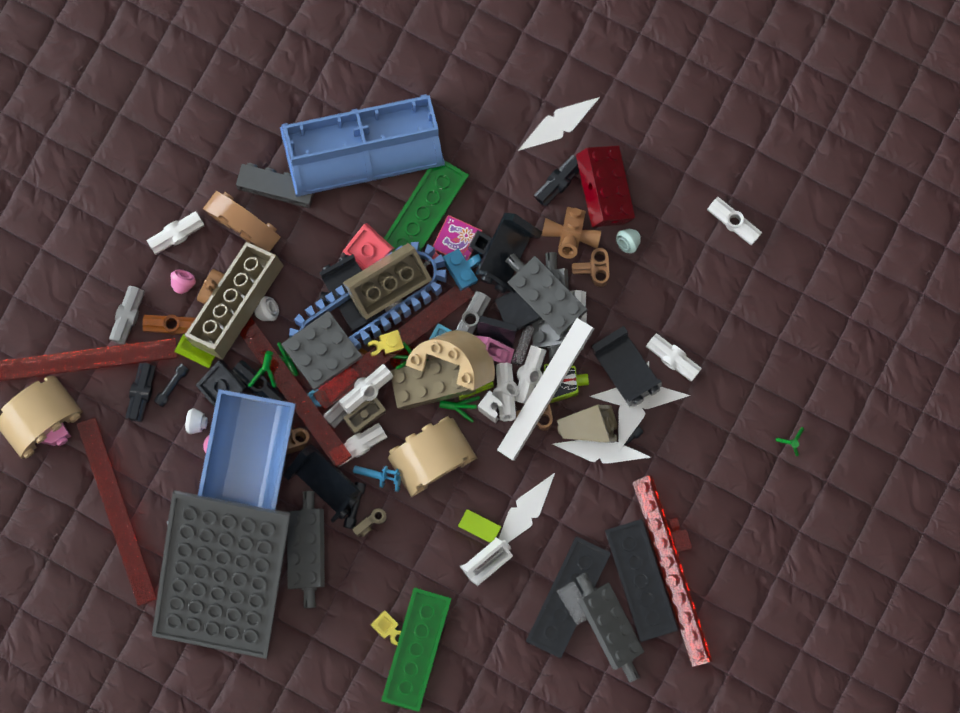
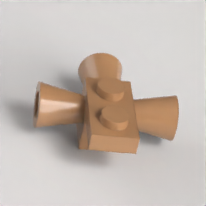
M567 207L563 225L545 218L541 236L560 237L558 252L564 258L570 259L577 255L579 241L598 248L601 230H582L586 212L584 210Z

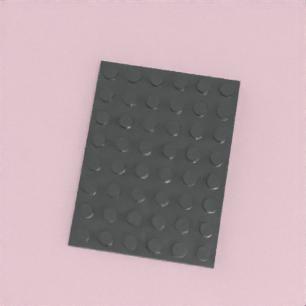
M174 490L171 499L152 636L267 659L291 513Z

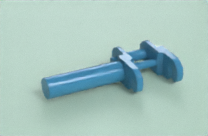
M354 466L353 473L379 479V486L381 488L384 487L385 483L383 482L385 479L394 481L396 492L400 489L401 476L399 469L393 471L388 469V466H385L382 469V473ZM387 473L393 474L394 478L388 477Z

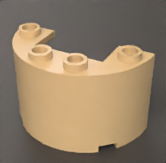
M460 330L443 333L419 344L410 353L406 362V366L422 372L425 369L427 359L440 358L459 365L460 370L457 384L471 390L494 381L495 377L494 361L486 350V345L475 335Z
M56 376L45 377V382L43 383L39 381L33 383L13 397L1 409L3 413L0 415V432L21 459L30 457L35 452L34 449L37 448L35 443L43 442L47 438L46 435L60 429L62 427L61 423L64 421L74 423L81 417L80 414L83 413Z
M447 416L434 426L432 423L422 428L423 432L418 435L415 433L405 438L406 442L400 447L396 446L389 451L388 459L395 471L399 469L401 481L411 498L427 489L429 484L460 466L462 468L477 459L454 418Z

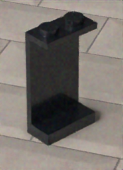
M504 213L476 274L482 277L481 280L490 285L493 284L495 286L494 289L501 293H505V291L514 292V289L507 283L511 279L514 270L505 261L509 257L512 262H515L510 257L513 253L520 259L530 237L540 238L542 231L517 214Z
M353 254L341 257L338 260L339 262L334 265H326L319 272L335 300L340 298L336 294L335 289L342 285L346 294L348 291L343 282L361 272ZM352 298L338 306L353 334L386 313L385 309L366 320L359 313Z
M624 326L591 346L593 354L629 407L633 404L634 406L639 405L644 401V397L649 394L651 396L655 395L660 391L662 381L660 379L657 380L628 337V331Z
M312 444L298 454L283 474L288 481L295 475L299 476L336 512L331 519L333 523L339 518L341 520L344 519L349 513L347 509L349 507L352 508L359 500L357 496L361 493V490Z

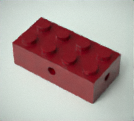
M587 147L576 154L591 226L624 225L635 219L620 147Z

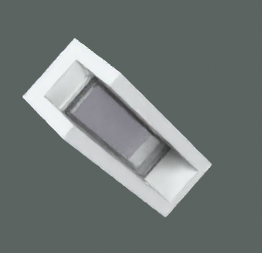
M495 537L494 541L460 567L470 581L478 586L513 557L509 551L511 547L505 540L501 541Z

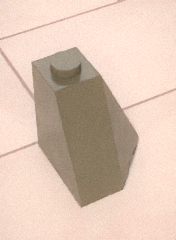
M595 405L557 420L558 433L564 439L605 443L617 441V436L614 434V430L617 429V421L611 405Z

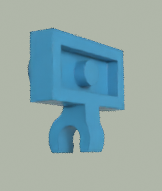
M458 248L443 256L445 266L460 291L477 283L478 279L472 268L480 265L482 259L479 254L466 261Z

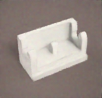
M489 390L479 403L478 410L496 424L499 420L496 410L497 408L499 410V406L502 407V402L493 396V392Z

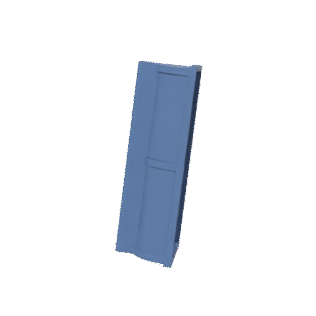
M427 94L359 110L356 108L349 112L302 122L285 123L280 127L296 197L445 165L438 136V125L430 95L427 96Z
M218 389L198 495L276 510L296 404Z

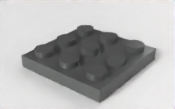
M329 311L281 344L314 391L362 358V355Z

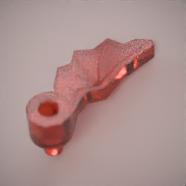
M410 345L409 348L413 351V349L416 348V346L412 347ZM404 348L399 350L397 355L409 356L410 354ZM390 358L389 360L390 364L396 368V366L400 365L402 359Z

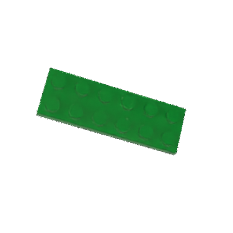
M445 160V165L429 168L384 237L394 248L392 252L401 245L404 246L407 243L411 245V242H419L420 252L423 250L468 179L469 175Z
M413 588L382 696V702L417 712L420 711L451 598Z

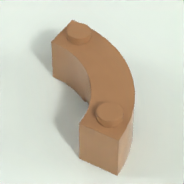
M216 191L203 210L229 229L231 228L237 233L242 232L240 236L248 243L270 252L280 239V236L276 233L277 229L270 223L265 224L248 210L234 202V198L228 193L224 192V194Z

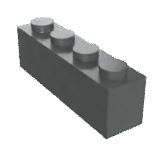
M253 163L241 165L236 182L237 190L306 208L311 207L314 193L296 197L291 173H276L275 169H261Z

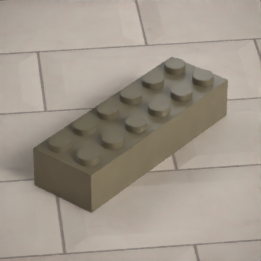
M246 242L184 335L193 346L223 360L259 305V302L284 265L277 255Z

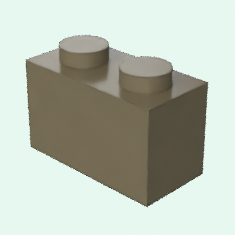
M376 397L372 401L363 402L350 414L344 416L343 419L355 435L386 413V409Z

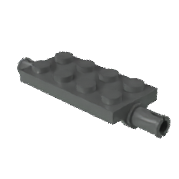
M556 252L545 253L546 267L569 290L568 269H557ZM540 319L532 324L533 346L547 348L549 350L550 363L569 330L560 337L543 319Z
M515 253L510 255L515 262H512L509 257L506 259L505 262L516 272L507 283L560 337L571 329L577 318L581 320V317L588 311L536 256L527 264H524Z
M303 491V509L287 511V513H291L287 532L288 589H302L304 591L303 608H316L315 591L319 587H325L324 509L314 508L315 491Z
M587 572L576 577V580L584 593L578 602L613 670L622 667L629 683L640 678V675H638L632 662L634 658L644 653V650L610 583L594 588Z

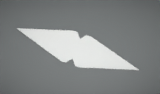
M600 97L557 109L554 112V117L548 115L543 119L519 150L562 138L563 132H571Z
M649 395L644 397V401L639 405L634 406L633 404L630 407L622 398L625 404L619 407L618 452L644 418L645 412L642 408L648 406Z
M660 387V391L655 395L651 396L649 394V404L643 409H650L691 395ZM617 388L590 396L620 406L625 404Z
M575 440L553 444L591 462H596L599 458L605 464L650 458V456L625 445L618 452V442L605 443Z
M554 474L517 499V508H510L499 540H505L509 543L532 526L531 518H538Z

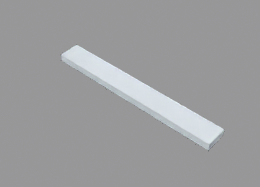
M579 318L575 320L497 449L499 452L515 461L595 328Z

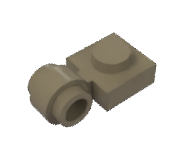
M380 508L374 509L371 515L354 527L352 531L357 537L360 535L362 537L366 536L372 530L370 527L374 523L380 525L386 521L385 511ZM376 514H382L381 519H376L375 516Z

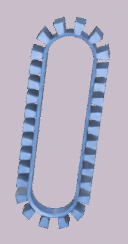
M411 242L419 257L427 260L434 268L433 278L425 287L348 337L357 350L362 348L357 340L361 337L364 344H368L372 340L367 332L371 330L374 338H377L381 335V331L377 327L379 324H382L386 332L392 328L387 320L388 318L392 317L396 325L402 321L397 312L401 310L404 317L407 318L412 314L408 307L409 304H412L414 311H417L421 308L418 298L422 297L426 305L432 301L431 296L427 292L432 290L437 297L442 292L441 285L437 284L436 281L446 282L447 273L446 270H437L438 268L445 267V262L441 254L432 259L436 253L434 247L427 244L424 253L420 252L419 242ZM342 285L335 289L336 294L340 298L335 300L331 292L325 296L329 303L328 306L325 307L322 299L315 303L319 310L316 314L312 305L306 308L305 312L310 317L306 321L300 314L297 315L294 321L296 325L300 326V330L327 311L331 312L351 298L348 292L345 294ZM290 328L289 337H292L300 330Z

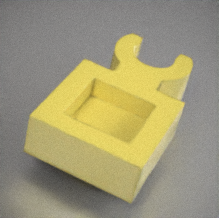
M398 330L380 335V342L372 340L367 344L368 347L374 345L377 348L376 351L371 352V356L378 355L381 350H384L385 355L404 349Z
M383 611L370 625L383 638L389 635L391 643L397 646L398 642L395 640V637L400 635L401 631H397L395 628L399 624L386 611Z

